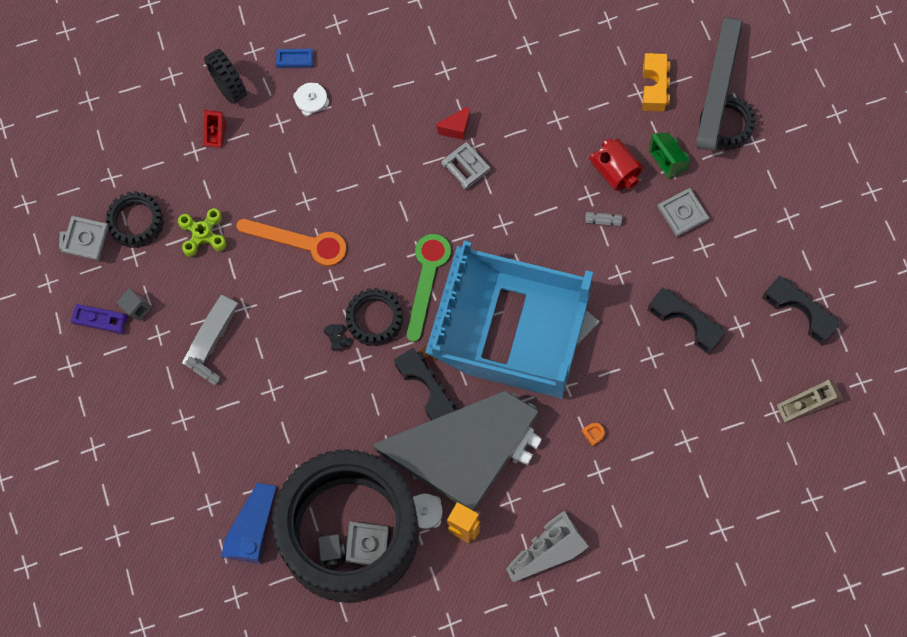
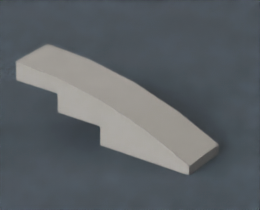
M221 294L192 342L182 362L184 365L188 357H193L197 360V363L205 364L208 356L213 353L219 338L223 337L239 304L238 302Z

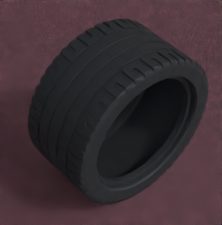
M339 449L333 452L328 451L302 463L300 467L294 470L293 474L289 475L288 480L283 483V487L278 493L279 496L275 500L276 505L273 508V537L279 554L292 575L310 592L335 602L343 601L344 603H350L353 601L355 603L360 600L366 601L368 598H375L376 595H381L385 593L384 591L391 589L408 571L410 563L413 562L414 555H416V546H418L419 524L415 502L404 478L385 460L377 458L376 455H370L368 452H359V450L350 451V449H344L341 451ZM341 484H360L379 492L393 507L396 513V526L393 538L385 552L366 567L346 572L323 568L310 560L302 551L300 543L302 517L313 499L323 491Z

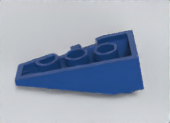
M261 483L255 485L225 537L222 558L261 564L277 486Z

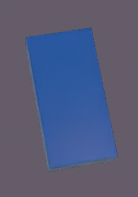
M277 49L276 67L313 68V49Z

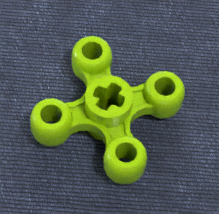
M210 209L204 222L199 221L196 223L188 214L179 216V227L182 230L192 232V238L185 241L182 245L183 253L186 256H195L200 244L210 243L216 251H223L226 248L227 242L225 238L212 233L213 226L222 221V215L218 209Z

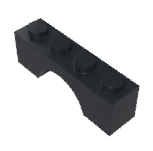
M780 275L762 297L777 310L783 307H795L801 310L809 321L807 334L822 346L841 324L834 315L825 312L819 303L810 300L804 291L796 289L790 280L782 278Z
M662 287L649 303L647 311L661 321L676 317L689 322L695 332L694 344L708 355L712 353L724 337L725 331L721 325L712 323L704 313L694 310L690 303L677 298L676 294L670 289L666 290Z
M412 348L395 358L394 365L405 381L417 380L429 389L430 398L424 408L430 421L454 412L456 406L451 399L447 400L444 393L446 391L441 383H436L434 380L435 374L430 367L426 368L423 363L425 359L421 352H416Z

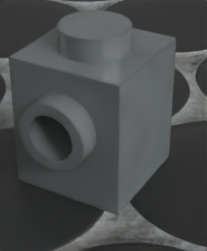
M130 288L117 301L129 316L138 321H141L152 308L139 293Z
M339 535L318 537L322 564H326L327 567L337 566L339 562H343L342 556H345V545L341 544Z

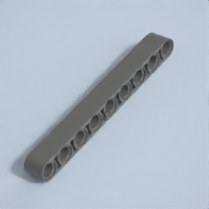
M723 19L698 132L697 149L713 151L717 149L742 31V19Z

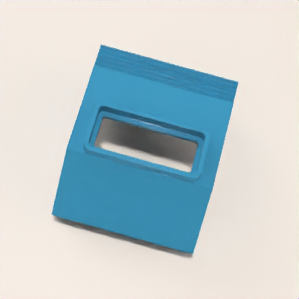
M464 241L462 247H456L425 353L467 375L563 399L591 293L593 272L585 271L584 277L475 251L472 250L471 242ZM501 289L526 295L507 364L481 358Z

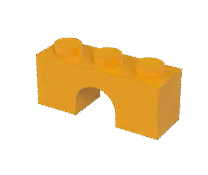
M645 53L643 78L653 79L657 84L654 86H644L642 111L664 112L666 105H669L670 94H666V88L669 89L670 77H667V72H670V61H667V54Z
M457 502L447 519V523L450 525L448 532L470 544L471 540H476L480 533L479 514Z

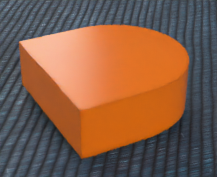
M591 423L581 430L592 447L601 442L605 435V430L599 423Z

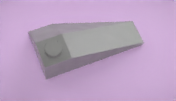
M565 511L549 521L544 526L545 531L539 538L535 536L531 540L533 544L528 550L521 551L508 565L506 570L513 582L571 560L589 547Z

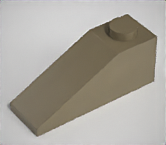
M827 380L777 404V407L786 423L843 400V397L836 382Z

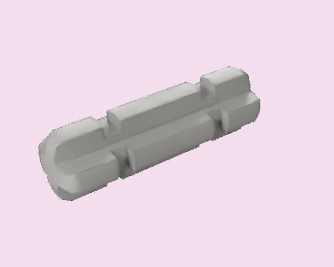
M586 212L585 222L592 224L596 222V224L611 225L613 223V225L620 226L622 224V215L614 214L612 216V214L607 213L594 214V212Z
M188 357L185 361V366L190 369L192 368L195 373L204 379H208L213 385L218 383L219 375L212 373L209 368L200 362L197 363V360L193 357Z

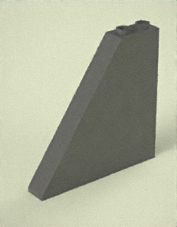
M503 391L374 444L373 448L375 452L455 503L458 502L476 512L512 458L515 450L539 417L538 411L533 404L522 402L521 398L515 393L511 392L509 394Z

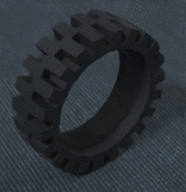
M217 49L204 57L205 65L215 84H217L223 96L231 104L247 96V91L242 79L239 77L240 75L221 49Z
M729 94L725 108L734 109L739 112L744 118L745 128L737 136L726 137L719 135L718 149L722 150V147H725V150H730L731 147L733 150L737 149L738 146L741 147L744 143H747L753 133L756 121L754 110H751L750 104L746 105V100L740 101L739 96L733 98V95ZM703 110L701 112L699 124L701 123Z
M134 191V194L126 192V196L123 194L119 195L120 199L115 198L113 200L114 204L110 203V210L106 212V223L109 225L108 230L112 237L121 245H126L129 248H132V246L139 248V245L144 247L147 246V242L152 243L153 238L159 236L158 232L161 233V226L164 223L163 214L158 203L144 192L140 194L138 191ZM134 204L147 206L151 210L153 218L151 225L143 233L126 235L118 229L117 217L127 206Z
M369 288L366 292L360 291L359 295L356 294L353 296V300H350L349 306L346 309V323L352 336L360 343H365L367 346H370V344H373V346H378V344L385 345L387 341H392L393 337H396L398 331L401 330L403 322L402 309L396 297L394 298L390 292L387 293L384 289L380 291L379 288H374V290ZM368 301H382L393 312L391 325L387 330L378 334H369L362 331L356 324L357 310Z

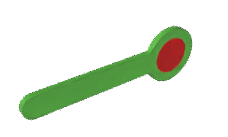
M438 234L425 235L416 244V258L423 266L407 331V338L411 342H417L421 337L436 268L446 264L451 255L449 242Z

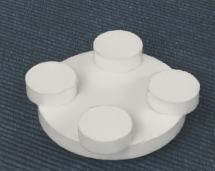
M306 83L300 86L293 95L297 107L307 117L329 105L326 91L318 83Z
M430 494L413 496L419 528L439 527L443 513L441 499Z

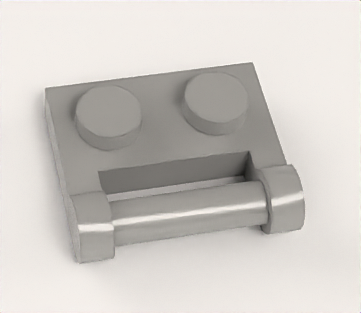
M467 142L441 162V165L444 168H448L458 179L464 190H468L476 181L490 171V167ZM455 160L469 173L470 177L468 179L453 164Z

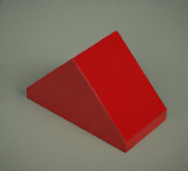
M469 107L437 123V133L464 140L470 119Z
M204 110L203 146L222 147L227 124L223 112Z

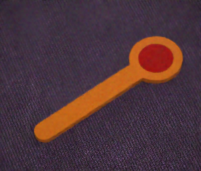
M247 219L239 220L236 225L241 233L311 251L313 259L323 266H334L340 263L346 255L344 239L334 232H324L313 238Z

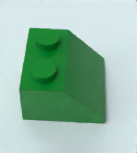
M669 132L652 135L649 152L668 179L688 169L689 156L680 149L675 137H672Z

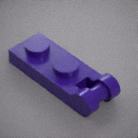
M76 304L71 323L123 335L125 330L123 326L128 320V315ZM112 319L117 320L116 325L111 324Z

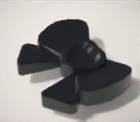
M330 324L323 331L329 337L333 351L342 350L345 346L349 347L352 338L341 339L340 333L346 330V327L341 324Z

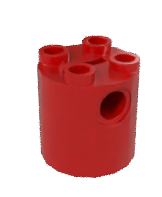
M609 138L605 140L602 144L603 147L589 157L591 164L614 191L617 192L626 187L627 189L633 188L640 181L638 176L642 173L644 167L620 139L612 140Z

